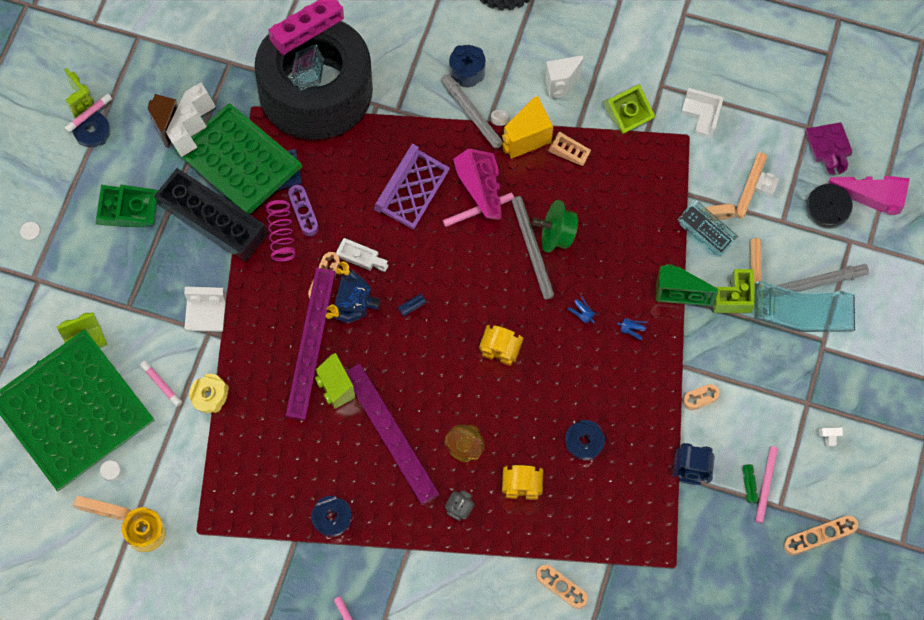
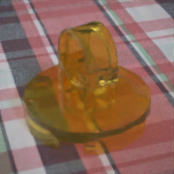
M456 425L451 428L445 437L446 447L448 445L451 450L450 454L460 461L469 462L470 460H477L484 451L483 438L479 434V427L475 425Z

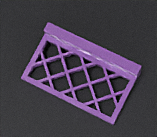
M414 144L410 146L374 207V210L378 213L383 212L412 230L415 229L450 170L446 165L418 150L419 147ZM421 157L424 159L427 166L418 168L416 164L417 158ZM438 167L444 172L441 176L434 177L432 168ZM428 169L431 178L421 180L419 171ZM416 172L418 181L409 183L407 175ZM432 181L434 189L425 192L422 183ZM419 184L422 193L412 195L410 186ZM407 187L409 196L399 198L398 190ZM423 196L425 204L416 207L413 198ZM410 199L413 208L403 210L401 201ZM398 202L400 211L392 212L387 208L389 204ZM414 211L416 219L411 223L406 220L404 214Z

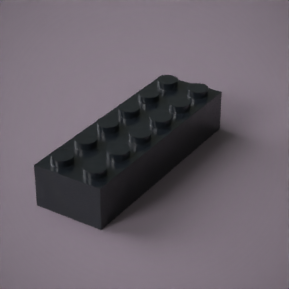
M178 168L175 169L154 195L159 206L244 262L248 261L269 234L265 224Z

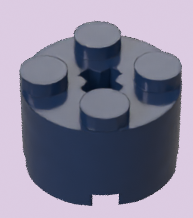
M473 45L456 46L449 58V74L454 81L458 82L461 87L469 88L476 86L478 82L484 79L486 59L483 50Z
M689 443L681 444V448L675 451L673 477L677 476L680 482L691 485H701V481L707 480L706 484L710 483L713 479L715 460L713 449L707 446L695 447Z

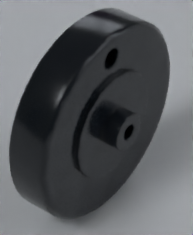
M823 184L816 187L810 193L806 203L807 214L812 222L828 229L843 225L849 219L853 208L849 193L844 188L835 184Z

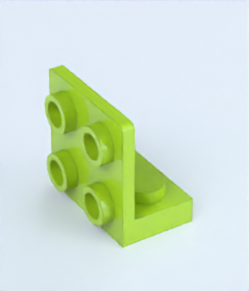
M66 68L64 72L75 93H72L65 101L75 119L91 107L94 100L90 95L91 92L85 84L81 85L79 82L80 79L74 71L71 73Z
M93 312L83 313L76 319L65 320L56 326L64 343L85 329L99 348L108 345L102 328Z

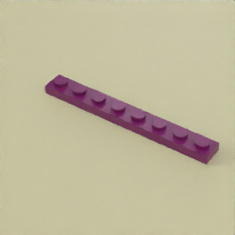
M316 267L286 417L304 421L306 419L326 321L325 315L328 311L326 308L329 306L335 271Z
M358 364L347 370L346 373L354 387L355 396L421 505L439 496L438 491L362 366Z

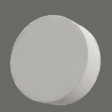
M495 110L491 113V122L499 126L506 125L509 122V113L504 110Z
M109 460L101 465L100 474L107 481H115L121 474V468L117 462Z

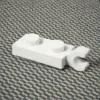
M343 238L336 252L339 258L370 271L373 266L382 272H386L388 268V261L378 258V251Z

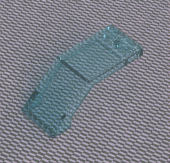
M758 281L755 283L754 319L797 332L855 331V295L841 290L834 293L801 294Z

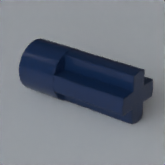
M420 293L400 305L398 310L404 317L424 305L426 300Z

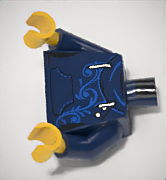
M338 263L343 267V271L340 268H337L335 271L339 275L344 274V276H342L335 305H330L326 308L331 311V313L325 315L326 318L331 319L334 317L339 321L351 323L366 317L368 308L379 310L381 299L371 297L372 292L369 284L360 275L349 269L348 263Z

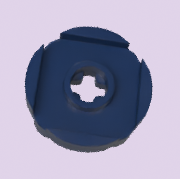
M96 111L72 130L78 144L85 147H96L106 143L110 134V125L108 120ZM90 126H94L95 129L93 132L86 130L90 129Z
M582 420L568 428L565 436L566 449L568 453L577 459L593 460L602 452L605 436L598 424L589 420ZM588 436V440L591 442L584 445L579 439Z
M326 496L315 504L311 513L313 526L321 535L335 537L343 534L350 527L352 513L346 501L336 496ZM331 511L333 514L337 513L334 521L326 519Z

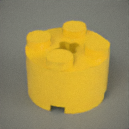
M487 325L479 349L483 352L482 356L488 359L497 357L501 359V363L511 365L512 362L516 361L523 337L519 335L516 338L513 336L515 332L499 326H493V329H491L490 325Z
M515 465L512 466V470H507V466L503 467L502 492L506 494V498L517 499L518 496H526V499L536 500L538 495L542 494V468L539 471H535L533 466Z
M139 507L126 515L127 517L122 523L121 530L124 539L135 551L150 552L164 543L166 528L162 519L155 511Z

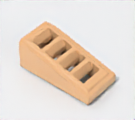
M558 132L548 149L549 152L581 166L584 165L591 151L561 132ZM566 145L569 146L567 151L564 149ZM573 148L576 149L574 155L571 153ZM579 152H583L581 158H578Z

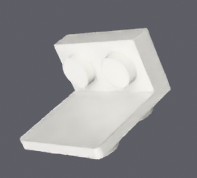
M185 287L184 294L187 299L185 330L222 332L226 305L224 288Z

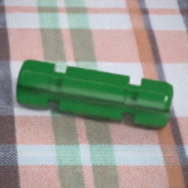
M746 464L743 465L742 470L745 475V491L748 493L746 495L747 502L756 503L758 501V493H756L755 475H753L754 466Z

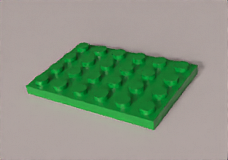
M230 103L205 124L207 126L205 129L191 136L197 146L196 149L182 157L177 149L175 150L179 157L229 201L248 214L252 213L302 168V164Z

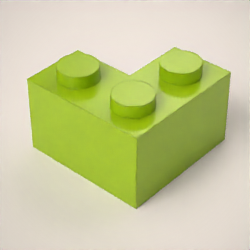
M734 269L731 276V287H716L718 288V293L713 304L714 313L753 312L755 307L754 270Z

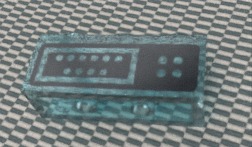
M317 44L296 52L291 80L294 86H298L300 91L321 83L324 59Z
M694 200L677 219L685 230H690L694 233V237L699 242H704L709 247L710 252L720 257L739 237L697 200Z

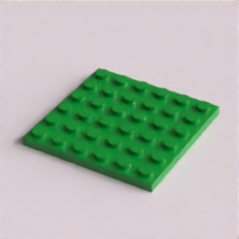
M85 329L0 389V416L57 492L155 421Z

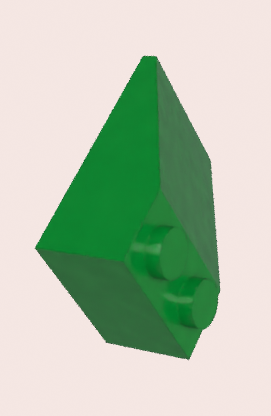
M670 264L660 266L656 283V302L713 306L718 288L680 267Z

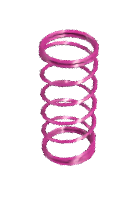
M284 200L271 201L266 205V212L270 214L267 217V221L270 223L268 230L271 232L269 239L273 242L270 245V249L274 251L271 254V258L275 261H287L296 256L295 249L292 247H284L276 251L272 249L274 243L284 245L294 241L292 238H281L276 241L271 239L272 234L288 235L293 232L289 228L279 229L274 232L270 230L272 224L286 226L292 223L289 219H280L273 223L269 221L271 215L283 217L291 213L288 210L290 203ZM273 204L288 205L286 208L279 210L269 209ZM285 211H286V212H289L288 214H285V215H275V214H274V213H282V212H285ZM279 221H290L287 224H275ZM282 230H291L289 233H276ZM286 239L292 240L291 242H287V243H279V242H278V241H280V240H286ZM277 253H293V255L284 258H277L273 256Z

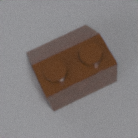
M155 94L153 100H150L148 103V111L165 147L169 148L172 141L166 131L178 108L176 99Z

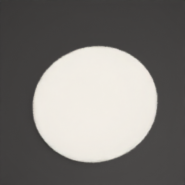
M27 222L20 229L21 236L26 240L36 238L40 232V228L35 222Z

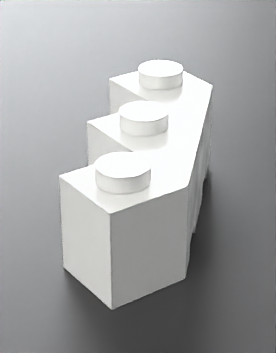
M201 82L185 91L166 131L181 157L197 148L191 136L207 127L201 116L216 107Z

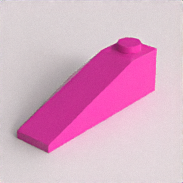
M467 149L453 159L457 174L485 217L500 219L501 202L497 196V190L500 189V185L496 181L499 169L494 153Z
M866 176L865 179L856 180L855 177H830L827 184H835L844 188L854 201L889 215H897L904 208L910 178L884 176V180H873L872 176Z

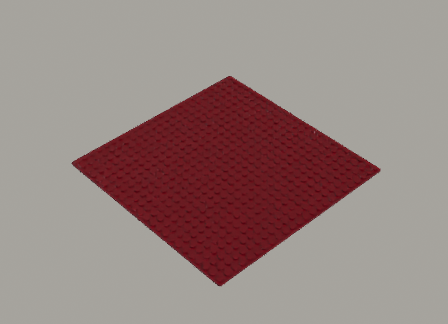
M261 106L251 107L249 120L286 151L296 149L298 160L302 164L300 172L303 184L299 185L305 189L318 223V232L313 236L303 234L289 199L288 192L291 187L276 190L250 215L265 224L268 230L270 223L267 221V217L270 214L266 212V205L275 200L289 202L290 208L288 210L291 213L288 216L276 217L271 215L269 221L273 223L280 219H289L292 223L286 226L272 224L270 230L274 232L279 229L289 228L293 232L288 235L272 234L271 239L276 241L281 238H292L294 241L284 245L274 243L272 249L276 251L280 248L292 247L295 249L296 256L287 261L273 260L271 254L274 251L270 249V245L273 242L269 239L271 234L269 230L267 237L247 262L232 254L224 328L221 335L216 373L228 385L229 390L221 410L216 413L211 412L196 532L199 535L674 569L677 565L679 477H673L675 451L680 448L685 304L656 302L655 300L660 266L670 264L686 270L687 223L682 217L688 211L689 135L627 131L623 134L620 130L553 126L552 142L558 132H561L591 150L584 165L581 166L549 152L548 149L552 143L511 159L509 154L504 152L502 145L500 148H493L472 120L365 113L362 119L348 131L338 136L335 135V137H328L327 139L311 140L297 138L283 132L271 123ZM487 121L503 141L502 135L506 125L499 126L491 121ZM412 144L418 146V150L450 168L414 230L385 213H378L374 210L376 202ZM566 145L564 149L567 151L569 146ZM574 148L572 149L571 153H572L573 155H574L576 149H574ZM467 149L494 153L499 169V175L496 176V181L500 185V189L497 190L498 197L511 192L514 197H522L554 293L553 298L546 300L543 297L512 200L501 204L500 219L486 218L482 212L450 226H444L443 220L478 206L459 178L453 160ZM580 151L577 157L581 158L583 152ZM421 157L417 158L416 164L418 168L427 166L424 159ZM438 167L432 168L434 177L441 176L444 172ZM428 169L419 171L421 180L431 178ZM416 172L407 175L409 183L418 181ZM432 181L422 183L425 192L434 189ZM419 184L410 186L412 195L422 193ZM407 187L398 190L399 198L409 196ZM298 191L294 192L298 202H300V194L298 193ZM423 196L413 198L416 207L425 204ZM410 199L401 201L403 210L413 208ZM556 200H561L565 205V210L577 213V232L569 248L555 247L553 251L545 252L542 247L543 227L532 225L533 218L545 220L551 205ZM398 202L389 204L387 208L392 212L400 211ZM273 204L269 209L279 210L286 208L288 205ZM300 207L298 210L300 214H306L309 211L307 207ZM285 211V212H282V213H274V214H275V215H285V214H288L289 212H286V211ZM414 211L404 214L406 220L411 223L415 221ZM307 219V228L311 230L312 226L310 225L309 219ZM279 221L275 224H287L290 221ZM282 230L276 233H289L291 230ZM343 238L378 251V258L388 261L386 272H382L374 266L370 271L339 258L340 262L348 263L349 269L356 272L369 284L372 292L371 297L380 298L381 303L379 310L368 308L366 317L351 323L339 321L334 317L331 319L326 318L316 369L334 353H336L345 371L358 364L362 366L439 493V496L423 505L419 502L357 397L355 396V399L334 409L332 403L328 405L323 394L326 392L324 388H319L315 377H317L316 370L305 421L286 417L310 300L308 293L314 280L316 267L319 268L321 260L326 253L337 252ZM286 239V240H280V241H278V242H279V243H287V242H291L292 240ZM277 253L273 256L277 258H284L293 255V253ZM333 258L328 261V270H330L331 263H335ZM336 273L329 306L335 305L340 281L344 274L339 275ZM421 293L426 303L403 317L398 307ZM583 296L589 308L596 313L592 318L595 323L590 320L585 324L568 308L583 314L575 304V300H579L585 305L581 298ZM625 318H629L632 321H648L647 323H637L644 325L645 331L630 329L640 335L642 340L628 333L624 334L621 332L622 325L617 323L623 324ZM487 325H490L491 329H493V326L503 327L515 332L514 337L518 338L519 335L523 337L516 361L512 362L511 365L501 363V359L497 357L488 359L482 356L483 352H481L479 346ZM582 420H589L598 424L605 436L604 448L593 460L577 459L568 453L566 449L565 436L568 428ZM588 436L579 439L584 445L591 442L588 440ZM515 465L533 466L535 471H539L542 468V494L538 495L536 500L526 499V496H518L517 499L506 498V494L502 492L503 467L507 466V470H512V466ZM464 490L472 495L471 500L474 501L475 506L467 519L458 521L446 513L445 504L452 492L457 491L460 493ZM336 496L346 501L351 509V525L339 536L325 537L313 526L311 513L317 501L323 497ZM331 511L326 519L334 521L337 513L333 514Z

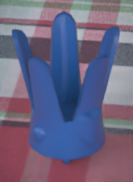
M583 296L581 298L585 305L581 301L575 300V304L583 314L568 308L585 324L590 320L595 323L592 318L596 313L589 308Z
M625 318L623 324H617L622 325L621 332L624 334L628 333L642 340L640 335L630 329L645 331V326L637 323H647L648 321H632L629 318Z

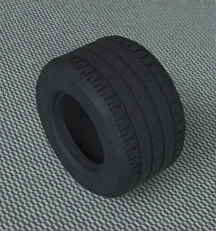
M340 21L284 55L272 44L269 33L262 40L257 50L254 64L259 100L265 115L277 128L297 138L320 140L327 139L328 137L331 138L332 136L335 137V135L338 136L354 127L362 119L369 108L373 93L371 57L364 39L354 28ZM314 46L312 63L322 62L331 64L341 71L334 80L326 85L304 87L291 81L287 75L297 67L299 52Z

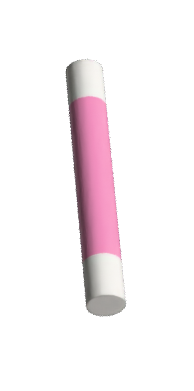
M107 93L64 127L65 130L70 133L112 100L111 96Z
M146 360L140 364L142 369L176 407L180 406L182 401L148 362Z

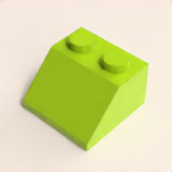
M640 84L634 85L603 101L610 118L623 134L655 118V114Z
M334 353L316 369L317 377H315L319 388H324L326 393L323 395L328 405L332 403L335 409L355 399V393L346 371L336 353Z

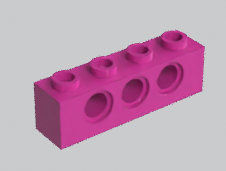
M317 0L268 29L270 41L284 55L344 19L343 7L337 0Z

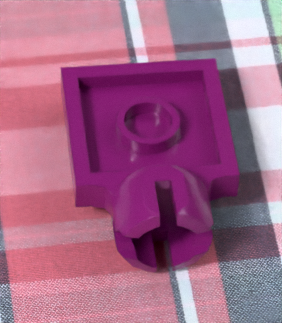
M842 122L806 128L805 134L815 162H823L830 175H836L835 167L839 174L844 173L849 165L847 157L851 156L853 151Z

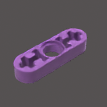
M294 185L289 189V199L303 234L313 236L318 232L316 217L305 189L300 185ZM298 191V193L300 194V202H298L294 192ZM300 207H307L309 209L306 214H300L298 210ZM307 219H309L310 225L312 226L311 230L307 228Z

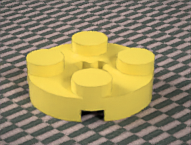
M205 374V377L194 381L189 391V398L192 401L193 407L202 413H216L221 410L222 405L225 403L229 387L219 376ZM210 389H212V390H211V392H212L211 395H210L209 397H207V396L205 395V393H206V392H209Z

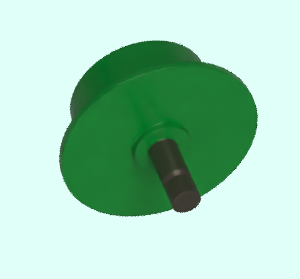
M556 200L551 205L545 220L533 218L532 225L543 227L542 247L545 252H551L555 247L569 248L577 232V213L565 210V205L561 200Z

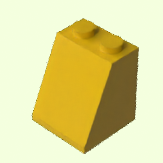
M538 95L504 127V134L502 135L504 143H502V147L511 159L552 143L553 125Z

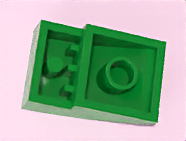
M120 184V187L101 185L96 225L118 227L153 226L156 208L154 195L158 190Z

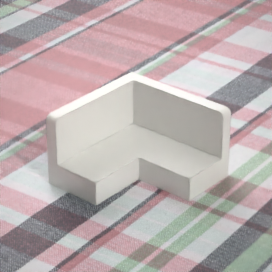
M688 88L681 114L699 118L695 134L712 139L724 97Z

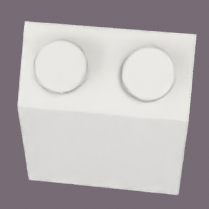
M583 56L546 62L545 83L549 98H562L568 95L581 77Z

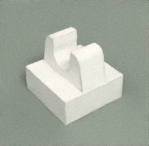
M762 172L754 191L772 197L779 178L774 177L775 175L771 173L766 174Z
M842 428L818 429L819 437H825L826 447L836 446L837 436H843Z

